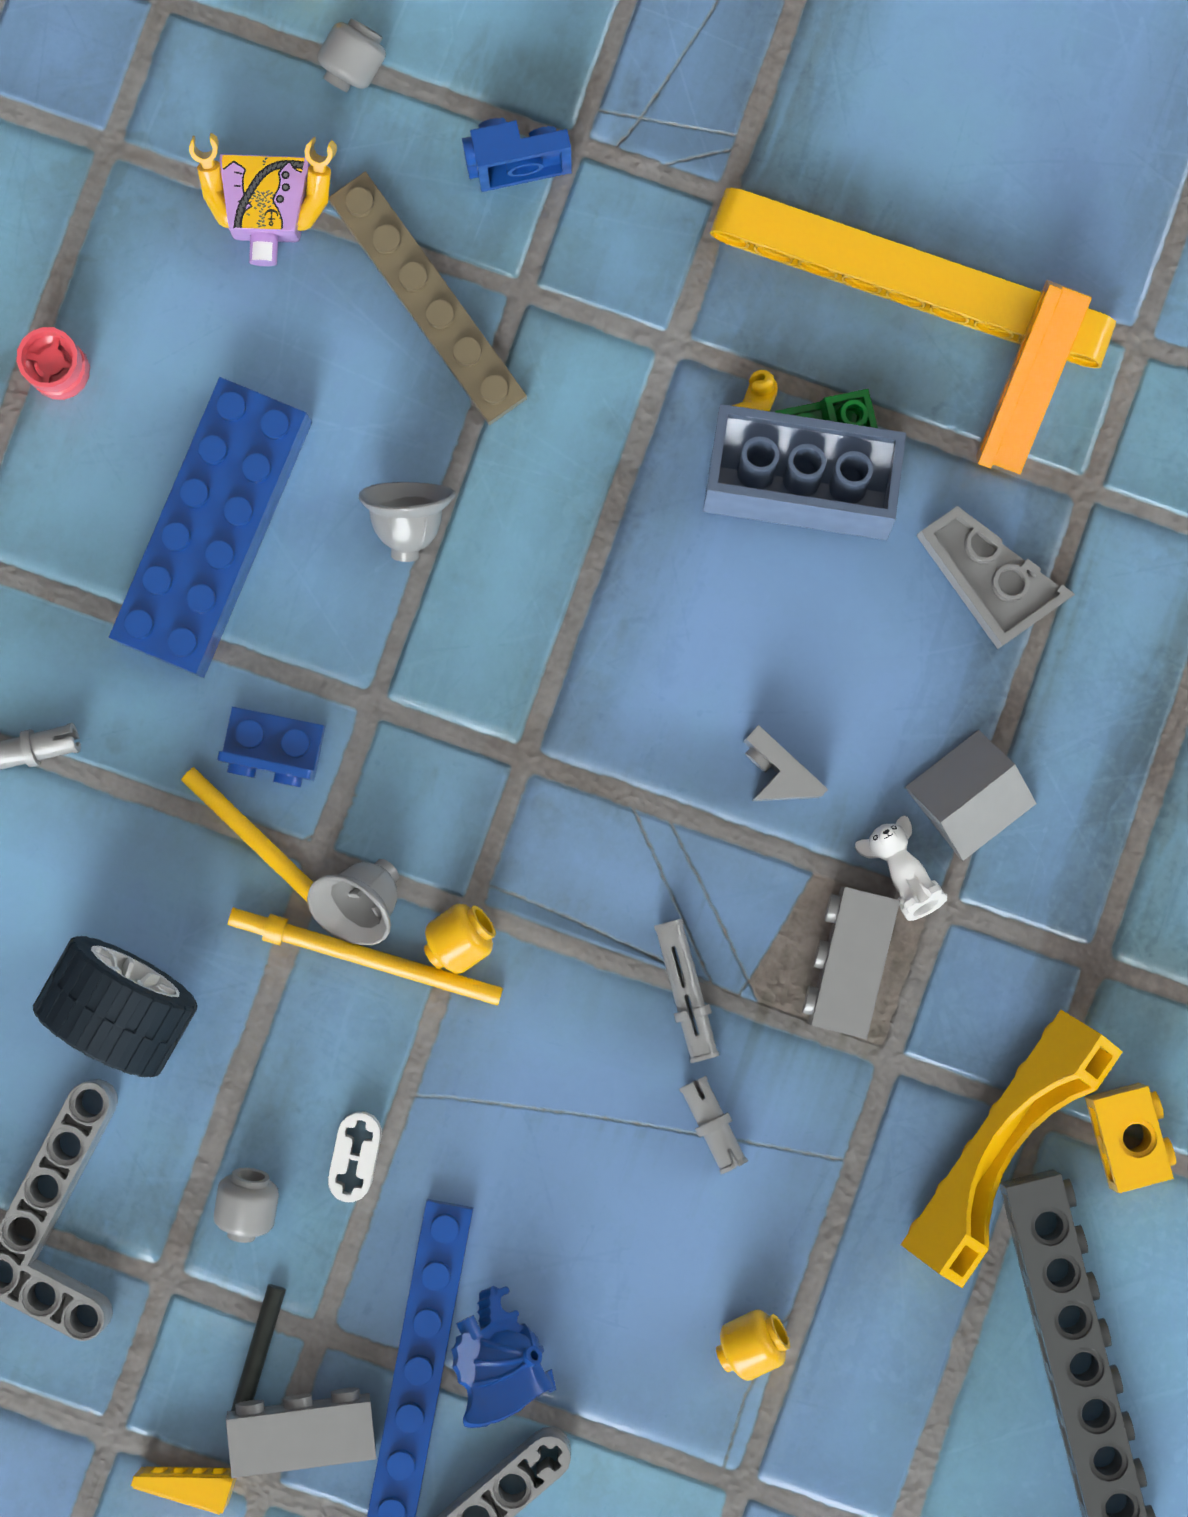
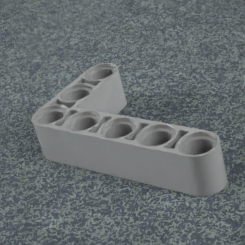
M101 1079L83 1082L74 1087L69 1093L0 1224V1260L6 1261L13 1269L11 1283L0 1281V1301L79 1341H86L96 1337L111 1322L113 1310L109 1299L101 1292L37 1258L116 1110L118 1103L117 1093L111 1084ZM87 1089L97 1091L103 1099V1107L99 1114L94 1115L87 1112L82 1105V1097ZM64 1132L74 1133L79 1138L81 1148L77 1156L72 1157L62 1151L60 1139ZM41 1175H50L56 1180L58 1193L55 1198H46L40 1193L38 1181ZM19 1217L28 1218L35 1225L36 1234L32 1241L23 1240L17 1234L16 1222ZM38 1282L48 1283L53 1287L56 1296L53 1305L43 1304L37 1299L35 1288ZM86 1304L95 1309L98 1315L96 1326L88 1327L79 1321L77 1317L79 1305Z

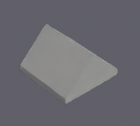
M980 730L976 731L904 787L961 861H964L1037 804L1016 765Z

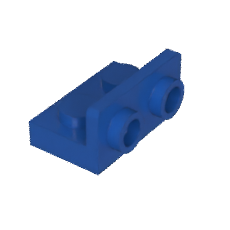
M232 707L223 751H219L217 760L228 763V773L255 778L257 769L275 773L273 782L301 787L302 779L311 781L315 779L326 726Z

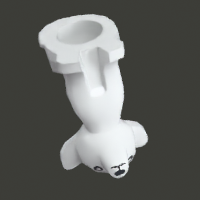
M901 816L896 824H882L872 832L869 839L857 841L855 848L861 856L880 858L887 861L893 885L900 894V897L897 899L900 900V909L908 921H912L940 908L947 901V894L942 891L940 885L935 880H930L920 861L907 851L908 839L912 835V825L908 817Z

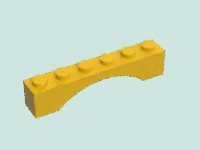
M1060 1010L1054 1020L1045 1027L1041 1039L1026 1061L1020 1064L1015 1077L1001 1098L992 1105L988 1117L975 1136L966 1143L962 1155L947 1177L938 1184L935 1194L926 1208L912 1222L908 1234L900 1245L937 1273L963 1288L989 1250V1224L994 1198L1002 1176L1016 1151L1032 1131L1051 1114L1075 1099L1097 1091L1123 1051L1096 1030Z

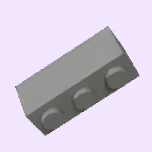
M840 887L838 895H830L824 921L830 922L831 928L828 940H819L813 967L820 968L816 987L808 986L802 1013L809 1014V1025L867 1039L900 900L848 887Z
M359 1388L337 1389L331 1392V1398L312 1400V1394L290 1395L283 1398L284 1404L264 1406V1400L243 1401L235 1404L236 1411H227L226 1427L232 1478L376 1459L370 1393L360 1394Z

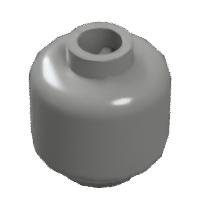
M353 18L350 19L348 24L344 22L336 23L317 55L319 64L327 70L323 79L346 93L351 85L359 89L367 88L386 57V50L380 44L383 37Z
M238 1168L219 1182L214 1208V1222L221 1230L227 1232L229 1239L248 1243L254 1241L258 1236L267 1234L273 1228L279 1192L278 1187L269 1180V1175L266 1172L255 1168Z

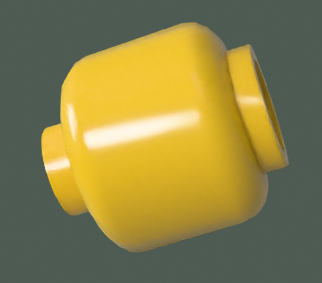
M454 904L427 924L425 929L427 944L424 946V952L436 968L441 969L445 967L453 973H463L491 953L493 949L492 938L496 935L495 928L489 917L478 906L473 905L469 907L466 904Z
M756 1309L722 1326L720 1331L721 1344L716 1346V1353L726 1372L734 1371L743 1380L750 1381L782 1366L785 1362L786 1350L790 1349V1341L782 1322L775 1314L769 1316L764 1311Z

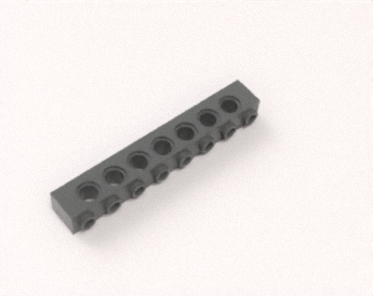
M1052 1169L1000 1182L999 1187L1082 1517H1156L1152 1506L1144 1505L1140 1488L1147 1487L1146 1475L1140 1459H1133L1129 1441L1135 1440V1432L1129 1413L1127 1411L1121 1412L1117 1394L1123 1393V1384L1117 1366L1115 1364L1109 1365L1105 1348L1112 1346L1111 1336L1105 1319L1097 1318L1093 1301L1100 1299V1293L1093 1272L1086 1273L1082 1254L1088 1253V1245L1082 1226H1074L1070 1208L1076 1207L1077 1203L1070 1179L1063 1180L1062 1174ZM1044 1212H1054L1057 1224L1053 1232L1048 1235H1038L1035 1230V1222L1038 1216ZM1055 1259H1066L1068 1263L1066 1276L1060 1281H1049L1047 1278L1048 1265ZM1069 1305L1078 1306L1080 1311L1078 1322L1069 1328L1060 1327L1058 1317L1061 1310ZM1081 1352L1090 1353L1091 1365L1089 1369L1082 1374L1071 1373L1070 1363L1072 1358ZM1093 1399L1102 1400L1103 1411L1101 1415L1095 1420H1084L1082 1418L1084 1405ZM1105 1446L1114 1447V1459L1109 1465L1105 1467L1094 1465V1456L1100 1448ZM1114 1494H1125V1507L1118 1513H1107L1105 1508L1107 1500Z

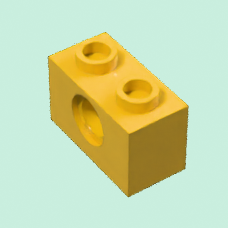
M1135 1083L1085 1097L1108 1186L1111 1190L1122 1193L1174 1179L1171 1166L1176 1165V1156L1170 1139L1162 1137L1158 1120L1164 1118V1113L1156 1091L1150 1092L1149 1086ZM1132 1124H1139L1143 1130V1140L1137 1147L1128 1149L1123 1142L1124 1131Z

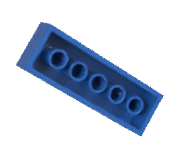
M219 377L110 632V639L202 678L205 677L311 427L312 421L306 412Z

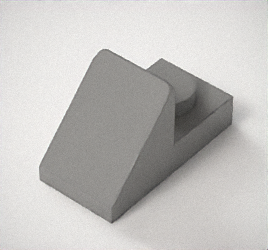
M759 725L743 741L749 747L745 755L765 773L771 767L777 773L752 801L819 798L828 790Z

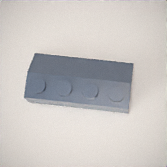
M720 404L703 512L888 540L896 520L906 433Z

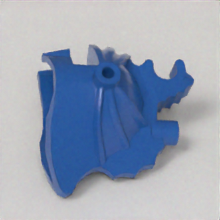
M492 1286L479 1293V1302H477L479 1305L477 1313L480 1316L478 1320L479 1325L474 1315L456 1323L461 1335L456 1337V1343L451 1349L453 1354L452 1368L456 1372L458 1383L467 1389L468 1402L463 1417V1424L467 1428L487 1427L489 1424L500 1422L521 1411L542 1393L556 1390L552 1369L544 1372L540 1364L544 1348L539 1344L538 1337L534 1332H531L525 1323L519 1325L517 1322L519 1312L517 1310L508 1313L501 1307V1297L510 1292L507 1286L500 1289Z

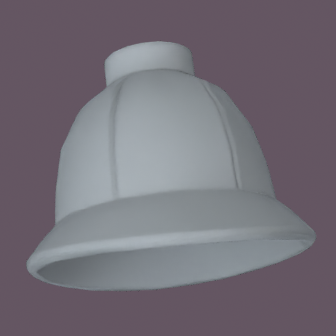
M380 483L368 486L360 491L359 500L370 511L374 531L381 541L391 548V557L397 561L412 562L419 559V550L429 546L437 535L442 520V510L453 500L456 491L447 486L429 483Z
M379 859L374 864L370 862L353 864L338 875L323 876L312 883L308 891L307 901L311 914L323 929L341 940L358 945L378 944L385 940L390 933V916L397 903L398 890L395 882L399 879V873L390 862Z

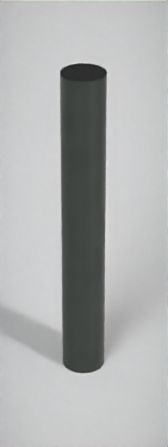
M268 1284L231 1411H236L235 1404L239 1402L254 1400L286 1289L273 1284Z

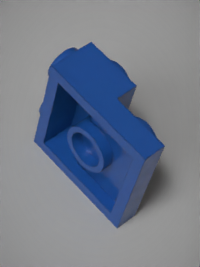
M493 118L481 122L478 125L479 128L470 130V137L462 138L469 179L479 178L481 192L572 173L571 144L567 129L557 131L556 127L553 126L540 127L530 131L529 137L520 138L517 120L506 122L504 118Z

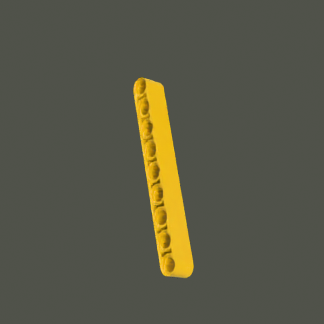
M726 188L724 190L710 230L712 237L733 247L1019 345L1022 342L1041 294L1040 291L738 188ZM1088 308L1067 361L1088 368H1101L1116 326V321L1106 314Z

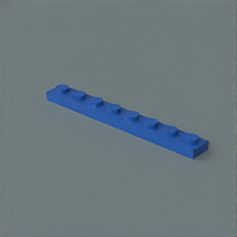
M432 1199L426 1200L367 1517H416L474 1207Z

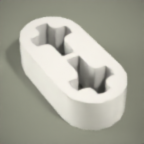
M357 1111L348 1115L341 1122L338 1129L328 1176V1186L331 1193L343 1202H355L362 1199L369 1191L373 1181L382 1137V1128L376 1117L368 1112ZM362 1120L366 1122V1130L373 1132V1138L363 1141L360 1154L352 1152L354 1137L347 1134L348 1127H355L358 1121ZM350 1160L358 1161L356 1177L363 1179V1186L357 1185L352 1193L344 1191L345 1184L337 1181L338 1174H345L349 1169Z

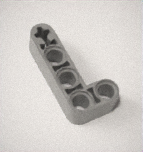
M544 1427L536 1431L436 1517H464L463 1512L465 1509L473 1505L485 1508L489 1517H514L559 1479L569 1468L571 1446L567 1435L555 1427ZM545 1445L548 1449L558 1446V1460L554 1461L551 1457H546L537 1465L536 1475L538 1478H536L531 1467L541 1458V1446ZM508 1474H516L524 1479L526 1487L518 1494H510L502 1489L500 1480Z

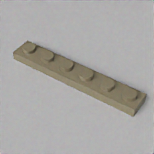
M363 172L329 196V203L489 426L527 400L525 392L367 172Z

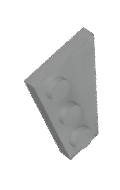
M958 506L916 535L997 649L1075 595L1064 585L1058 586L1040 572L1041 568L1032 561L1022 559L1002 544L1000 537Z

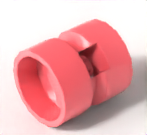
M41 327L31 331L22 339L17 349L16 362L18 368L26 380L42 395L51 399L65 400L76 396L84 389L89 379L90 365L86 354L65 332L55 327Z

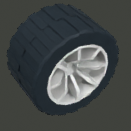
M76 936L70 939L33 1004V1011L35 1016L38 1017L39 1022L66 1044L106 1066L144 1078H151L161 1074L198 1008L194 996L165 972L128 951L87 936Z

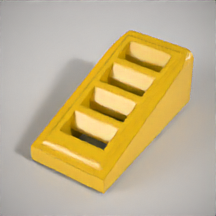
M141 1467L133 1476L131 1486L139 1491L220 1515L221 1513L223 1514L229 1504L236 1478L231 1477V1468Z

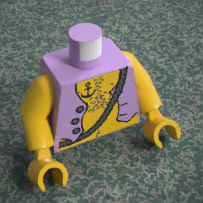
M210 133V143L213 149L209 152H202L196 147V139L193 135L189 145V152L191 157L200 163L197 166L203 198L219 225L229 228L234 239L250 241V264L256 266L277 265L278 242H298L301 232L313 226L328 204L331 169L327 165L336 155V143L333 140L329 142L327 147L328 156H320L316 153L314 149L316 137H313L306 145L304 150L305 157L220 154L219 163L214 160L219 147L217 136Z

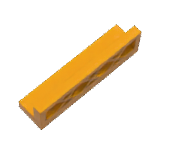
M1046 280L976 454L979 465L990 469L992 465H996L1021 474L1092 297L1090 295Z

